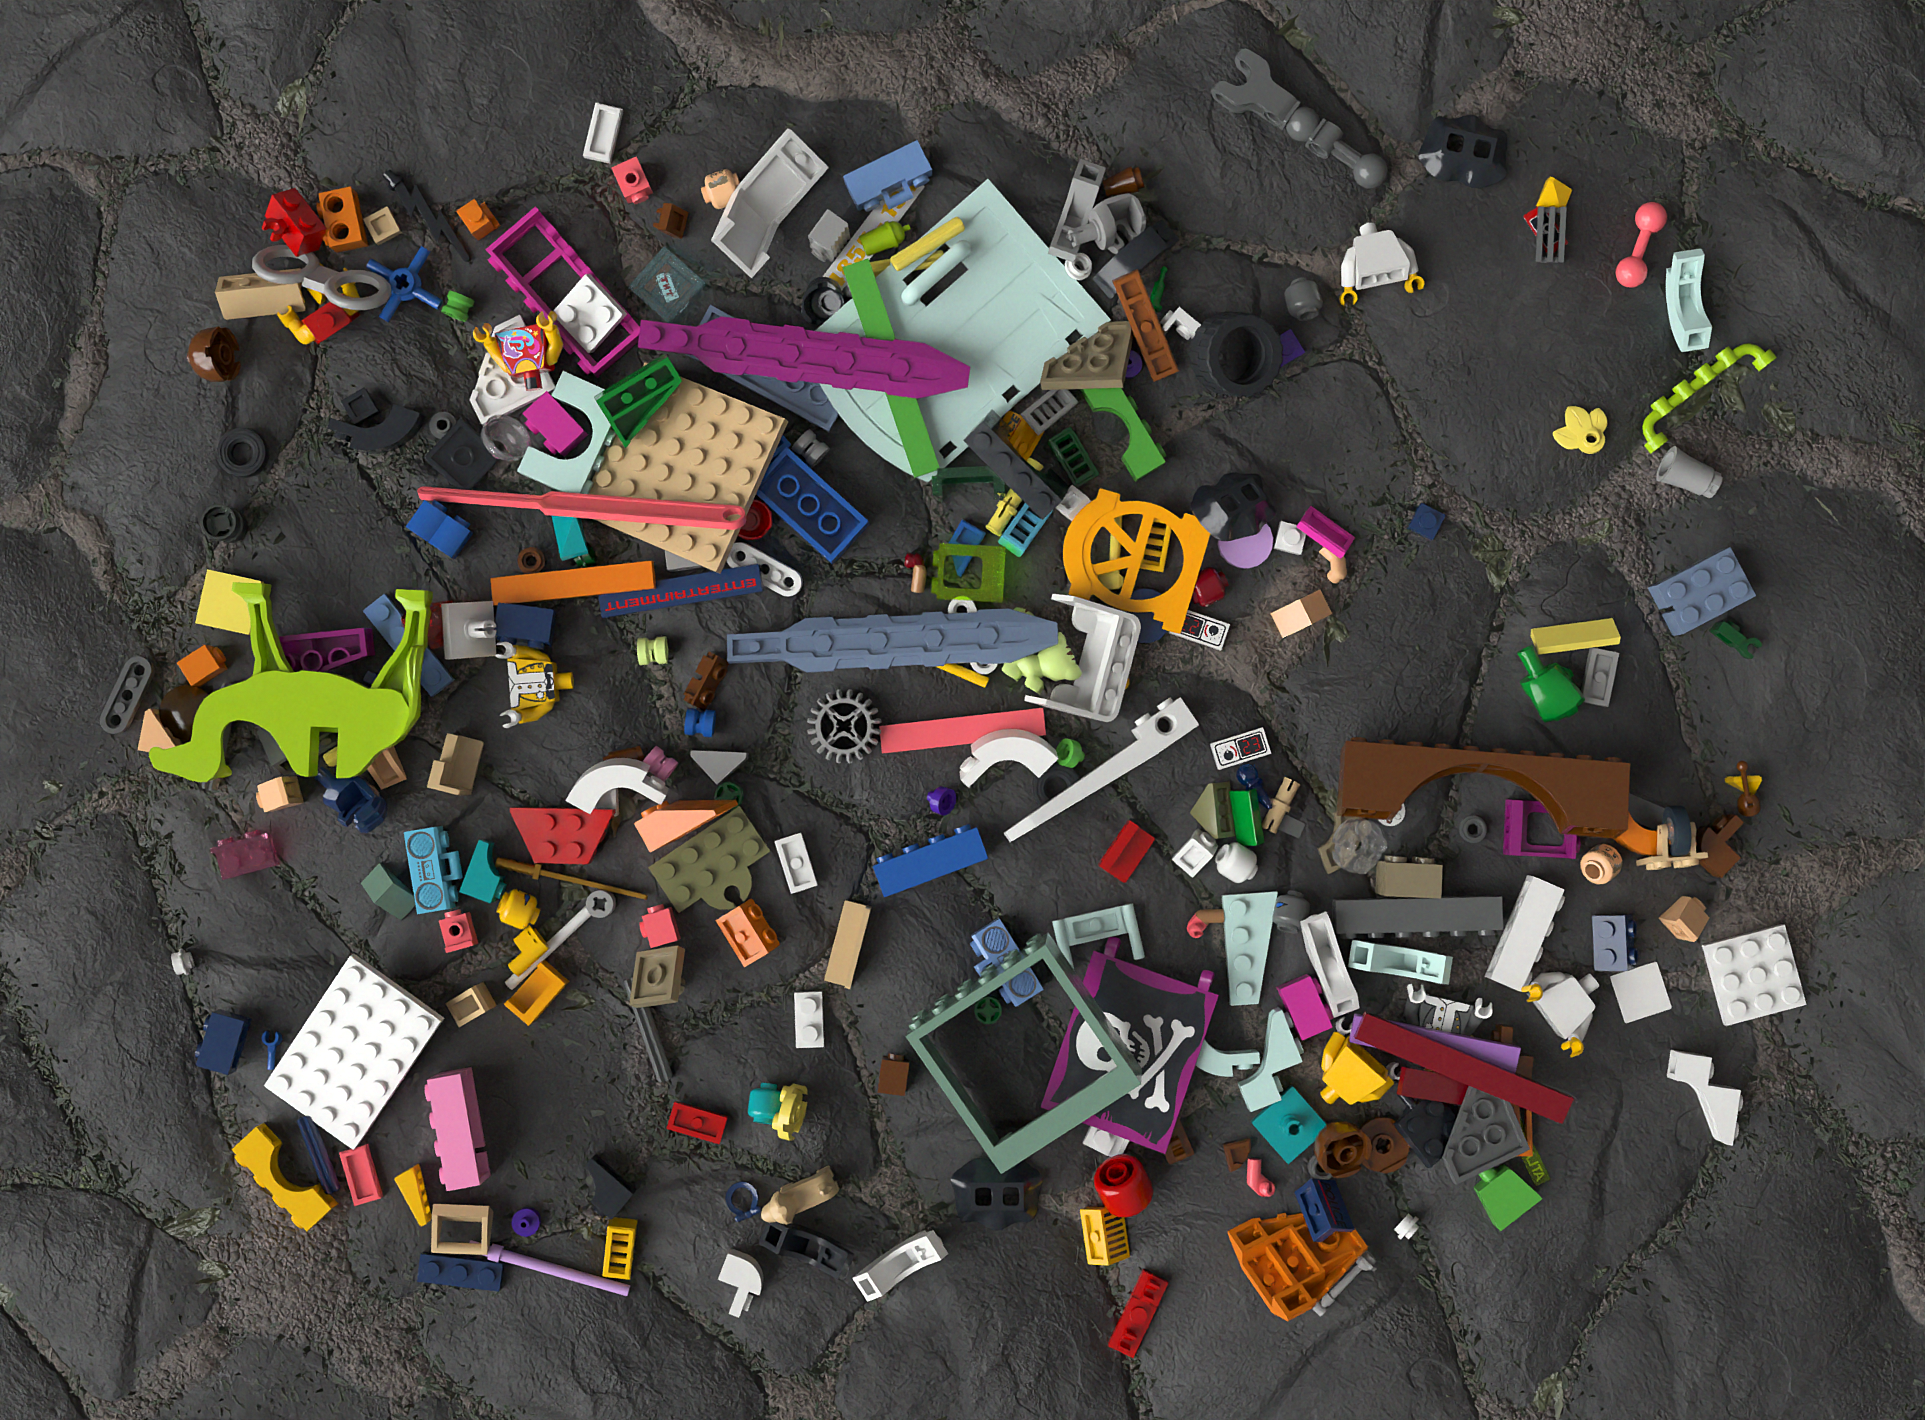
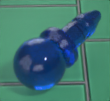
M1251 764L1240 766L1236 773L1239 783L1245 785V789L1256 788L1259 802L1267 809H1272L1271 799L1266 794L1262 785H1260L1263 780L1258 777L1257 769Z

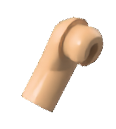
M1322 547L1319 553L1331 564V570L1327 577L1332 583L1337 584L1341 579H1345L1347 575L1346 559L1344 556L1340 559L1325 547Z

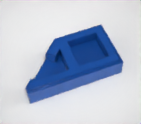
M961 520L949 541L951 555L957 576L962 577L986 534L964 520Z

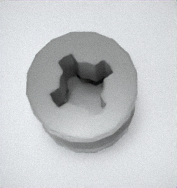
M603 889L592 892L586 900L588 913L597 918L610 915L616 907L614 894Z

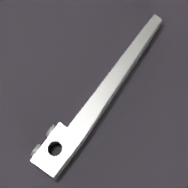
M1171 697L1157 706L1160 711L1150 716L1149 713H1146L1136 720L1137 727L1131 730L1137 738L1135 742L1005 831L1004 834L1011 842L1152 758L1199 725L1181 697L1174 701ZM1160 718H1164L1169 722L1170 728L1167 733L1161 732L1157 727V722Z

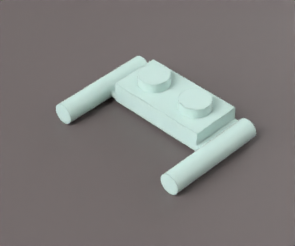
M1133 903L1052 921L1057 945L1073 969L1069 946L1125 933L1129 934L1134 960L1145 957Z

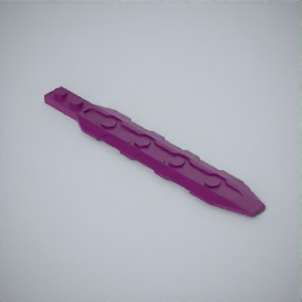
M722 316L697 327L641 320L638 348L694 355L714 372L775 377L779 381L795 383L805 381L832 385L833 388L848 390L858 388L886 392L887 395L916 399L968 388L971 368L925 343L898 339L887 341L859 337V334L844 332L834 334L805 330L804 327L791 325L780 327L750 323L749 320Z

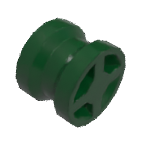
M732 782L719 785L714 795L715 800H736L738 805L732 809L740 806L744 799L742 788Z
M986 995L978 1000L974 1006L976 1018L983 1024H992L998 1021L1002 1013L1000 1001L993 995Z

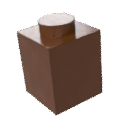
M888 1053V1057L882 1056L877 1093L905 1096L910 1060L904 1059V1054Z

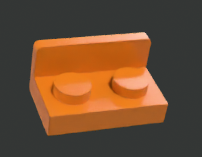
M749 899L715 920L744 967L780 946L775 931L770 928L763 917L761 908L755 904L753 899Z

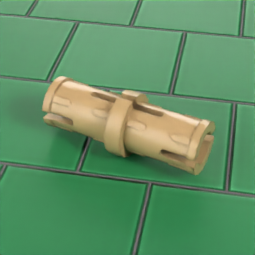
M1284 777L1275 799L1271 798L1269 802L1271 807L1262 822V828L1268 829L1273 820L1269 831L1274 834L1277 833L1285 813H1289L1291 809L1289 805L1298 787H1300V784L1294 781L1289 791H1287L1292 781L1287 777Z

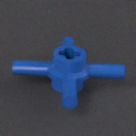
M420 247L408 268H399L392 271L373 259H370L367 263V269L384 277L391 285L392 295L379 315L386 322L389 323L401 301H410L416 297L437 310L442 306L443 300L421 288L422 282L418 273L431 253L426 248ZM403 280L409 283L407 288L400 286Z

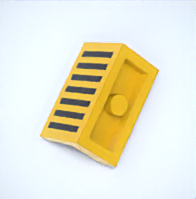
M1085 1207L1080 1209L1088 1264L1111 1265L1130 1257L1124 1217L1112 1215L1105 1207Z

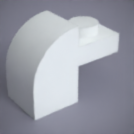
M730 1248L718 1278L720 1281L739 1287L729 1314L739 1318L742 1310L748 1311L753 1295L748 1293L760 1295L763 1287V1272L758 1262L750 1255Z

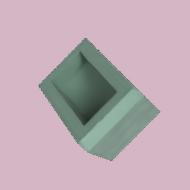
M379 863L361 882L374 904L400 920H403L416 906L414 893L382 863Z

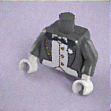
M1412 984L1407 986L1409 996L1404 1008V1015L1407 1023L1410 1025L1470 1036L1479 1027L1484 1018L1490 1017L1493 1012L1491 1002L1488 1007H1481L1482 998L1476 1000L1475 1009H1473V1005L1465 1002L1426 994L1424 985H1421V989L1417 992H1413Z

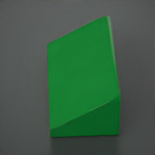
M1256 788L1229 791L1237 843L1243 846H1256L1264 843Z

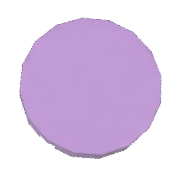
M1267 524L1262 527L1258 534L1233 541L1218 540L1220 554L1226 562L1243 569L1260 565L1268 558L1273 546L1272 532Z

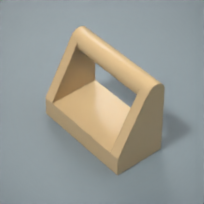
M433 1204L432 1253L488 1255L493 1210L489 1206ZM442 1221L482 1222V1244L440 1242Z

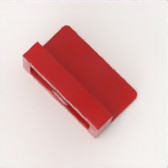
M1128 820L1098 863V866L1125 883L1155 838L1131 820Z

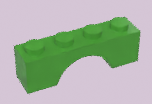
M1121 388L1079 389L1093 412L1106 411L1113 413L1126 424L1130 440L1128 449L1121 460L1135 482L1165 464L1163 459L1166 457L1165 451L1158 442L1154 444L1149 435L1152 433V430L1145 419H1139L1135 412L1138 410V407L1130 395L1126 397Z

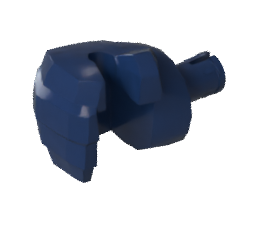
M328 766L320 767L325 776L318 771L314 779L327 789L323 795V802L328 807L339 812L337 819L340 824L348 827L354 821L355 827L361 833H369L385 821L388 805L378 790L367 779L359 775L350 778H336V774Z

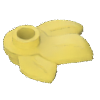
M1567 407L1565 412L1566 427L1555 430L1553 432L1554 439L1566 449L1579 448L1587 454L1599 452L1605 443L1603 432L1607 427V417L1604 412L1597 408L1588 414L1581 407ZM1588 436L1595 437L1596 441L1594 443H1589L1586 440V438Z

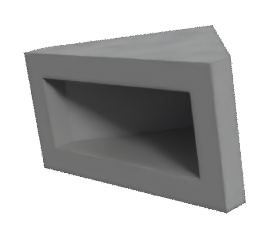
M691 750L690 754L717 785H720L748 759V753Z

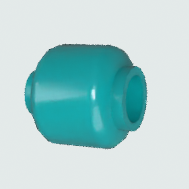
M761 1083L760 1088L750 1091L748 1115L754 1118L753 1122L772 1124L775 1114L780 1112L782 1104L780 1102L781 1091L777 1090L776 1084Z

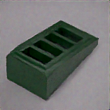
M1071 426L1047 441L1048 446L1074 487L1079 488L1099 475ZM1070 438V444L1061 449L1058 448V444ZM1076 448L1078 452L1067 459L1064 458L1063 455ZM1081 457L1083 462L1071 469L1069 464ZM1087 466L1090 471L1076 478L1074 474Z

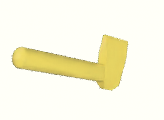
M1118 516L1114 521L1122 529V516ZM1112 534L1110 536L1109 561L1118 559L1121 555V544ZM1120 570L1098 575L1099 581L1108 590L1120 589L1123 586L1124 577L1120 575Z

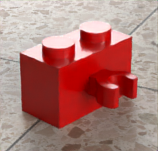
M292 188L272 194L265 214L267 219H265L262 226L263 231L267 229L275 230L272 232L270 240L279 241L282 238L296 257L319 250L327 228L298 190Z

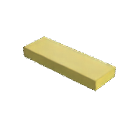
M1613 618L1531 629L1530 635L1538 655L1620 644L1621 638Z

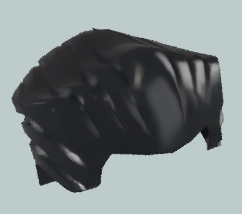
M818 277L809 283L803 296L801 313L810 324L821 326L844 306L843 295L838 282L828 277Z

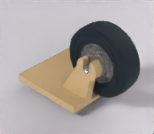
M1674 805L1664 809L1662 824L1658 825L1657 856L1636 860L1637 866L1646 865V870H1658L1672 867L1671 863H1673L1674 868L1699 865V860L1708 858L1707 852L1696 853V826L1694 822H1690L1684 806Z

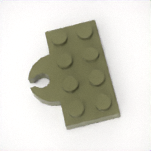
M738 806L648 868L678 913L701 898L714 908L733 909L736 908L735 903L726 898V889L732 885L738 887L740 898L745 902L753 887V876L749 866L771 852V850L743 808Z

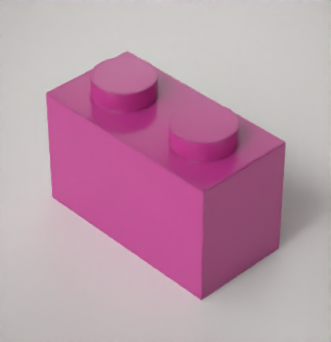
M547 391L522 413L528 419L525 422L526 426L535 435L540 432L547 439L543 444L554 455L559 452L565 457L588 436L585 430Z
M1305 974L1276 987L1286 1011L1290 1015L1298 1038L1305 1040L1332 1028L1330 1020L1334 1019L1328 1004H1322L1319 994L1323 992L1316 978L1311 979V976Z

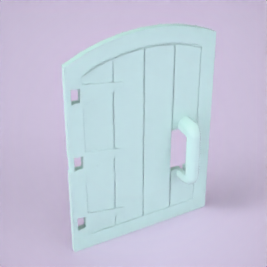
M989 179L922 236H926L955 217H959L965 226L963 232L945 242L950 249L907 286L903 280L942 245L900 271H897L892 263H890L875 278L896 339L925 343L971 367L968 388L917 399L940 470L917 477L927 483L968 447L963 440L992 409L1002 417L1040 383L1044 363L1052 357L1058 359L1068 352L1067 347L1070 345L1065 338L1074 330L1083 335L1081 338L1086 337L1088 339L1098 332L1099 326L1111 320L1079 282L1067 274L1065 266L1058 258L1048 254L1049 248ZM959 262H962L968 270L926 307L920 301L921 296ZM853 298L815 330L834 334L839 332L859 334V337L866 338ZM820 384L833 408L867 446L886 461L913 476L885 392L858 388L848 390L833 388L832 385ZM1014 385L1020 392L1007 403L1002 394ZM951 441L957 448L946 458H943L939 450Z

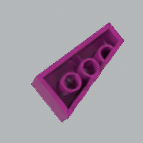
M372 628L278 636L285 658L294 672L303 670L327 673L375 655Z

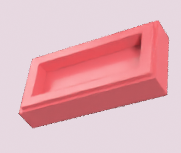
M365 1144L356 1147L354 1150L341 1151L339 1154L354 1206L382 1198L383 1194L369 1145Z

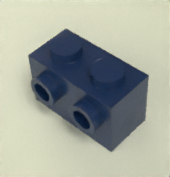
M498 602L495 620L496 627H494V630H496L495 638L500 640V642H509L512 646L517 645V642L527 643V647L537 650H544V646L552 647L557 614L552 609Z
M222 1009L213 1011L211 1015L209 1014L203 1026V1030L206 1031L204 1040L200 1041L195 1052V1057L198 1058L196 1066L225 1075L236 1072L252 1018Z

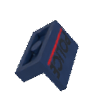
M1311 1178L1294 1192L1313 1242H1322L1335 1231L1352 1232L1355 1230L1335 1180Z

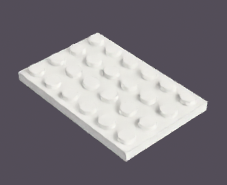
M352 954L264 1086L305 1116H310L316 1124L354 1150L358 1147L436 1032L444 1017L356 954Z

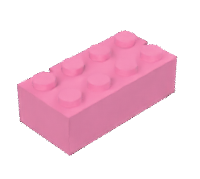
M472 1067L438 1073L427 1080L425 1096L427 1101H431L432 1106L429 1119L432 1129H436L435 1153L437 1157H441L440 1181L446 1185V1191L481 1185L491 1174L487 1151L475 1153V1148L485 1146Z

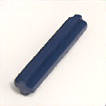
M303 1116L297 1120L298 1126L324 1193L326 1195L332 1194L340 1189V1184L316 1123L310 1116Z

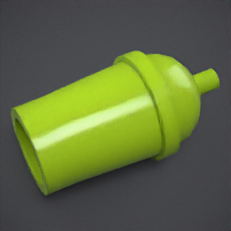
M886 221L883 225L860 235L859 238L867 257L892 247H898L905 238V231L910 230V226L907 224L902 227L898 222Z

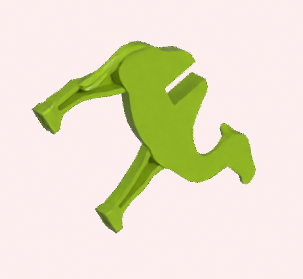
M233 582L232 591L245 600L250 615V637L255 657L253 676L246 681L224 687L207 696L196 712L191 741L168 749L160 747L151 748L149 758L153 767L159 771L172 773L195 782H208L216 778L231 776L232 770L225 764L223 733L231 722L243 720L257 724L270 732L285 754L292 769L300 776L312 777L318 774L319 732L338 733L336 778H350L364 773L380 753L402 741L420 717L421 671L424 652L428 643V628L431 617L430 605L433 599V592L396 589L395 597L406 610L405 631L397 649L369 688L357 681L334 673L303 670L294 672L285 658L273 622L272 605L269 598L272 585Z

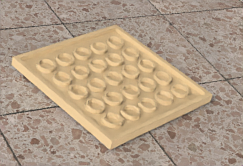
M680 377L682 379L680 385L663 405L657 409L647 424L641 428L626 448L617 434L615 435L611 446H607L603 454L605 457L599 472H595L592 479L594 484L589 494L736 505L742 507L747 515L788 421L785 418ZM733 514L725 520L734 521L739 519L741 515ZM593 519L719 574L741 529L728 530Z

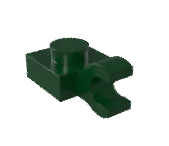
M1731 621L1716 622L1709 630L1710 633L1730 648L1734 647L1745 659H1752L1754 657L1748 652L1747 647L1749 644L1756 648L1762 646V643L1756 638L1746 639L1740 633L1741 629Z

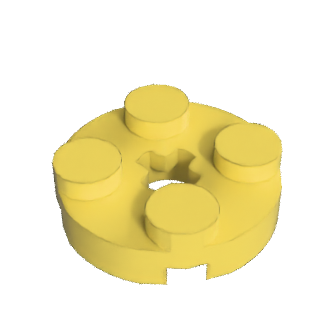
M792 1084L790 1087L784 1086L782 1088L780 1112L775 1114L772 1122V1128L778 1130V1136L781 1139L793 1141L795 1137L792 1136V1133H799L807 1108V1102L802 1101V1094L808 1095L805 1086Z

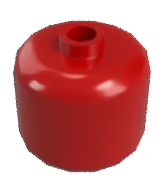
M1118 1154L1109 1157L1100 1164L1094 1175L1095 1189L1105 1208L1112 1215L1117 1217L1137 1215L1145 1210L1152 1200L1154 1193L1152 1183L1142 1163L1134 1156Z

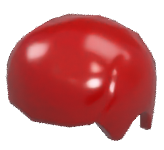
M754 498L746 515V523L741 527L737 536L746 540H753L763 537L772 527V512L766 503Z

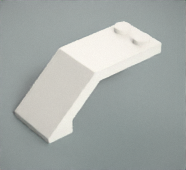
M787 129L736 187L711 241L752 278L770 258L766 253L778 225L829 167L791 129Z

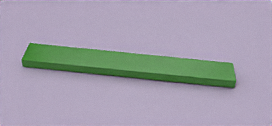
M869 258L842 267L866 338L887 341L896 339ZM885 392L914 478L940 470L917 399L887 395Z

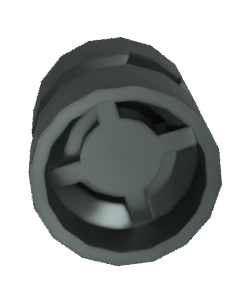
M214 504L207 507L200 519L204 534L209 538L224 543L240 541L248 529L247 520L239 510L222 504Z

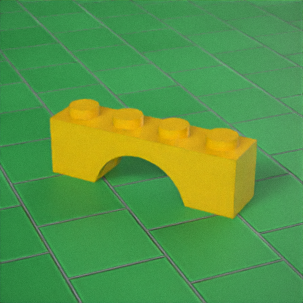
M265 1123L256 1126L231 1150L236 1154L235 1159L237 1162L251 1170L257 1184L263 1188L266 1187L273 1194V1201L292 1215L291 1220L297 1227L308 1231L338 1205V1202L330 1194L326 1195L320 1183L310 1187H300L285 1179L278 1166V1154L282 1142Z

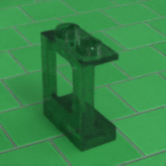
M989 466L937 468V476H932L933 496H938L939 502H943V484L992 482L993 500H1003L1005 497V482Z

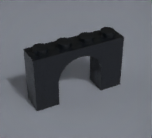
M992 409L970 431L963 441L1043 520L1063 501L1070 487L1051 468L1045 473H1041L1031 466L1011 444L1008 433L1012 428Z

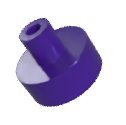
M1131 350L1128 361L1131 364L1127 366L1125 379L1136 377L1142 368L1141 357L1138 353Z
M944 786L930 791L927 795V800L930 802L931 810L943 816L948 815L956 803L955 791Z
M532 1207L521 1208L512 1218L513 1230L523 1237L533 1235L541 1225V1216Z

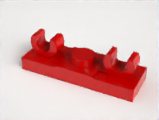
M1142 1269L1108 1342V1347L1134 1358L1168 1285L1167 1280Z

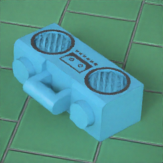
M443 826L404 832L417 914L456 907L455 902H458V891L455 885L452 886L451 880L461 879L463 876L459 852L447 853L446 847H449L447 831H443ZM447 858L449 860L451 875H447L445 859Z

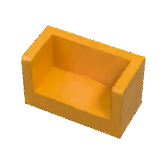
M543 960L504 1005L529 1026L537 1020L569 983V980L546 960Z

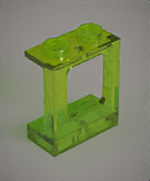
M939 543V550H934L933 566H938V577H932L931 594H937V600L940 601L945 599L1002 604L1006 547ZM948 555L980 557L983 561L981 587L979 589L945 587L943 585L945 557Z

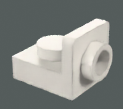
M1180 307L1175 313L1170 310L1160 322L1163 325L1164 335L1175 324L1177 326L1176 331L1187 340L1194 338L1195 331L1201 326Z
M1197 828L1192 837L1173 856L1172 860L1193 878L1214 856L1218 845L1209 833L1202 832Z

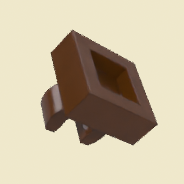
M664 203L663 208H658L656 211L661 216L659 223H653V227L673 238L682 239L689 212L674 204Z

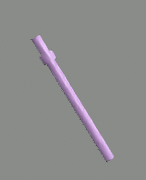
M470 1240L469 1243H479V1242ZM497 1244L489 1246L488 1255H483L487 1256L490 1261L499 1263L501 1260L624 1296H628L630 1285L504 1250V1246Z

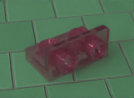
M255 830L243 834L244 839L234 841L233 837L217 841L218 846L210 848L211 854H216L222 880L279 865L271 834H261L260 830Z

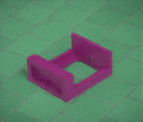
M1505 800L1504 855L1576 859V853L1580 851V838L1577 835L1564 834V842L1561 846L1530 845L1527 843V818L1529 813H1548L1539 801Z

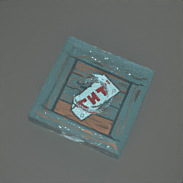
M664 246L628 288L667 323H672L706 283Z

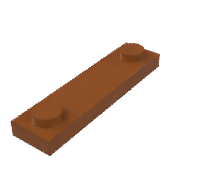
M1136 269L1113 279L1112 282L1153 382L1178 372V367L1139 270Z

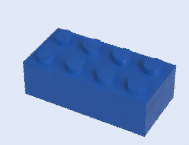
M787 447L768 466L756 493L757 497L766 503L768 507L832 565L870 525L865 517Z

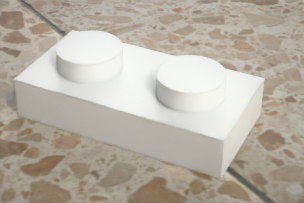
M802 833L776 840L775 845L791 894L817 886L818 883Z
M794 992L796 1048L824 1047L823 992Z

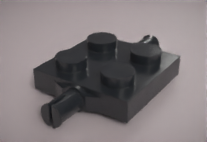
M1396 1094L1405 1104L1406 1108L1402 1116L1393 1125L1425 1167L1432 1168L1443 1156L1457 1117L1445 1102L1426 1099L1415 1100L1413 1097Z

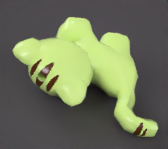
M1016 607L1014 609L1015 611L1034 616L1026 608ZM1061 632L1058 633L1057 645L1038 652V655L1032 654L1012 663H1004L1002 671L1016 681H1019L1022 675L1027 677L1025 685L1038 694H1041L1044 689V682L1041 680L1043 676L1053 681H1059L1063 679L1076 680L1082 675L1079 666L1076 664L1073 652L1066 644L1065 636Z

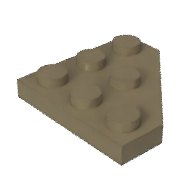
M1129 321L1106 322L1099 326L1098 332L1090 338L1083 337L1067 347L1068 352L1058 359L1052 357L1046 361L1040 380L1042 390L1123 388L1134 336Z

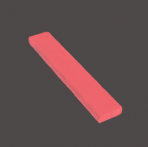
M1043 708L879 726L881 730L882 754L972 744L982 736L1002 729H1019L1031 732L1037 736L1046 735Z

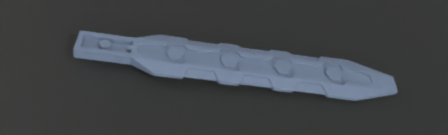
M1008 608L978 610L973 613L943 614V612H924L922 615L889 617L887 614L868 615L867 618L833 619V617L805 618L782 632L727 634V662L732 664L784 661L806 673L835 671V669L869 667L870 670L889 669L890 666L908 665L937 667L951 663H1012L1057 645L1058 626L1056 622Z

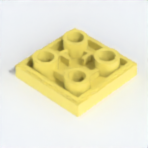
M207 569L195 623L250 635L251 625L247 603L241 596L232 591L233 582L264 584V582Z

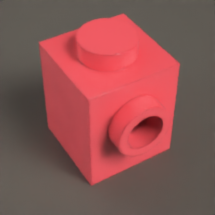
M637 156L611 167L628 204L632 202L634 204L642 203L649 198L648 195L653 193Z
M660 904L647 908L648 914L642 916L643 921L639 922L643 938L648 937L651 948L681 939L672 907L664 908V905Z

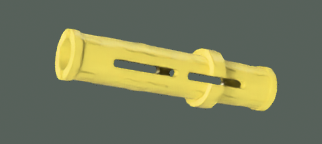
M1032 458L1027 459V462L1038 471L1043 469V465ZM1011 488L1003 501L999 500L997 504L998 509L988 525H986V529L997 536L1002 535L1001 533L1011 517L1016 516L1018 513L1016 509L1022 501Z

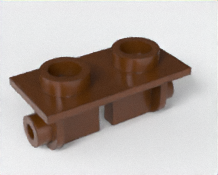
M709 651L706 656L703 655L695 671L703 677L701 681L692 677L683 693L685 695L683 700L705 711L707 706L713 701L714 692L720 681L727 674V667L729 665L727 660Z

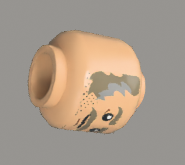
M724 169L707 175L705 177V187L701 188L706 204L711 202L716 209L725 208L732 193L740 183L737 173L732 174L730 170Z
M1599 844L1583 855L1580 868L1587 880L1599 885L1606 884L1619 874L1622 868V858L1612 846Z

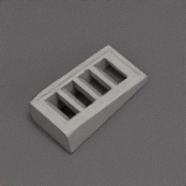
M1068 389L1050 390L1021 413V416L1039 436L1071 411L1079 402ZM1055 396L1057 400L1063 405L1062 409L1054 401L1052 397ZM1047 401L1057 412L1056 414L1045 404ZM1039 407L1050 417L1049 420L1040 412ZM1034 412L1043 425L1040 426L1030 414Z

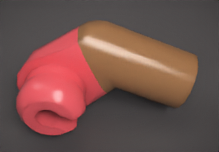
M1198 910L1187 925V931L1190 936L1200 938L1209 923H1224V910Z

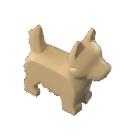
M830 1166L817 1170V1173L794 1184L791 1182L782 1186L780 1192L774 1193L771 1201L762 1208V1219L768 1223L778 1222L787 1225L792 1223L795 1214L835 1196L840 1188L837 1181H834L832 1178L834 1174Z

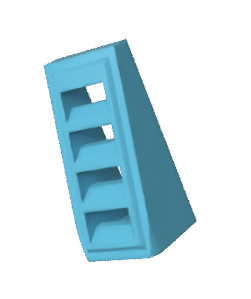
M1025 503L1000 537L998 543L1017 557H1021L1052 511L1042 520L1028 511L1029 506ZM1022 516L1026 517L1028 520H1030L1031 522H1033L1034 524H1036V526H1035V527L1031 526L1029 523H1027L1026 521H1024L1021 517H1022ZM1017 525L1020 528H1022L1024 531L1029 533V536L1027 537L1025 534L1016 529L1015 526Z

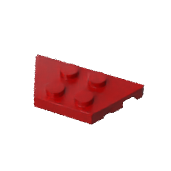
M511 807L510 813L534 863L590 864L597 852L599 843L602 842L606 834L605 830L611 818L616 813V809L594 808L591 814H588L580 808Z

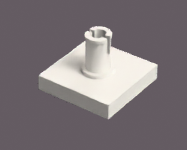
M493 601L441 604L445 659L496 656V630H494L496 624L494 622Z

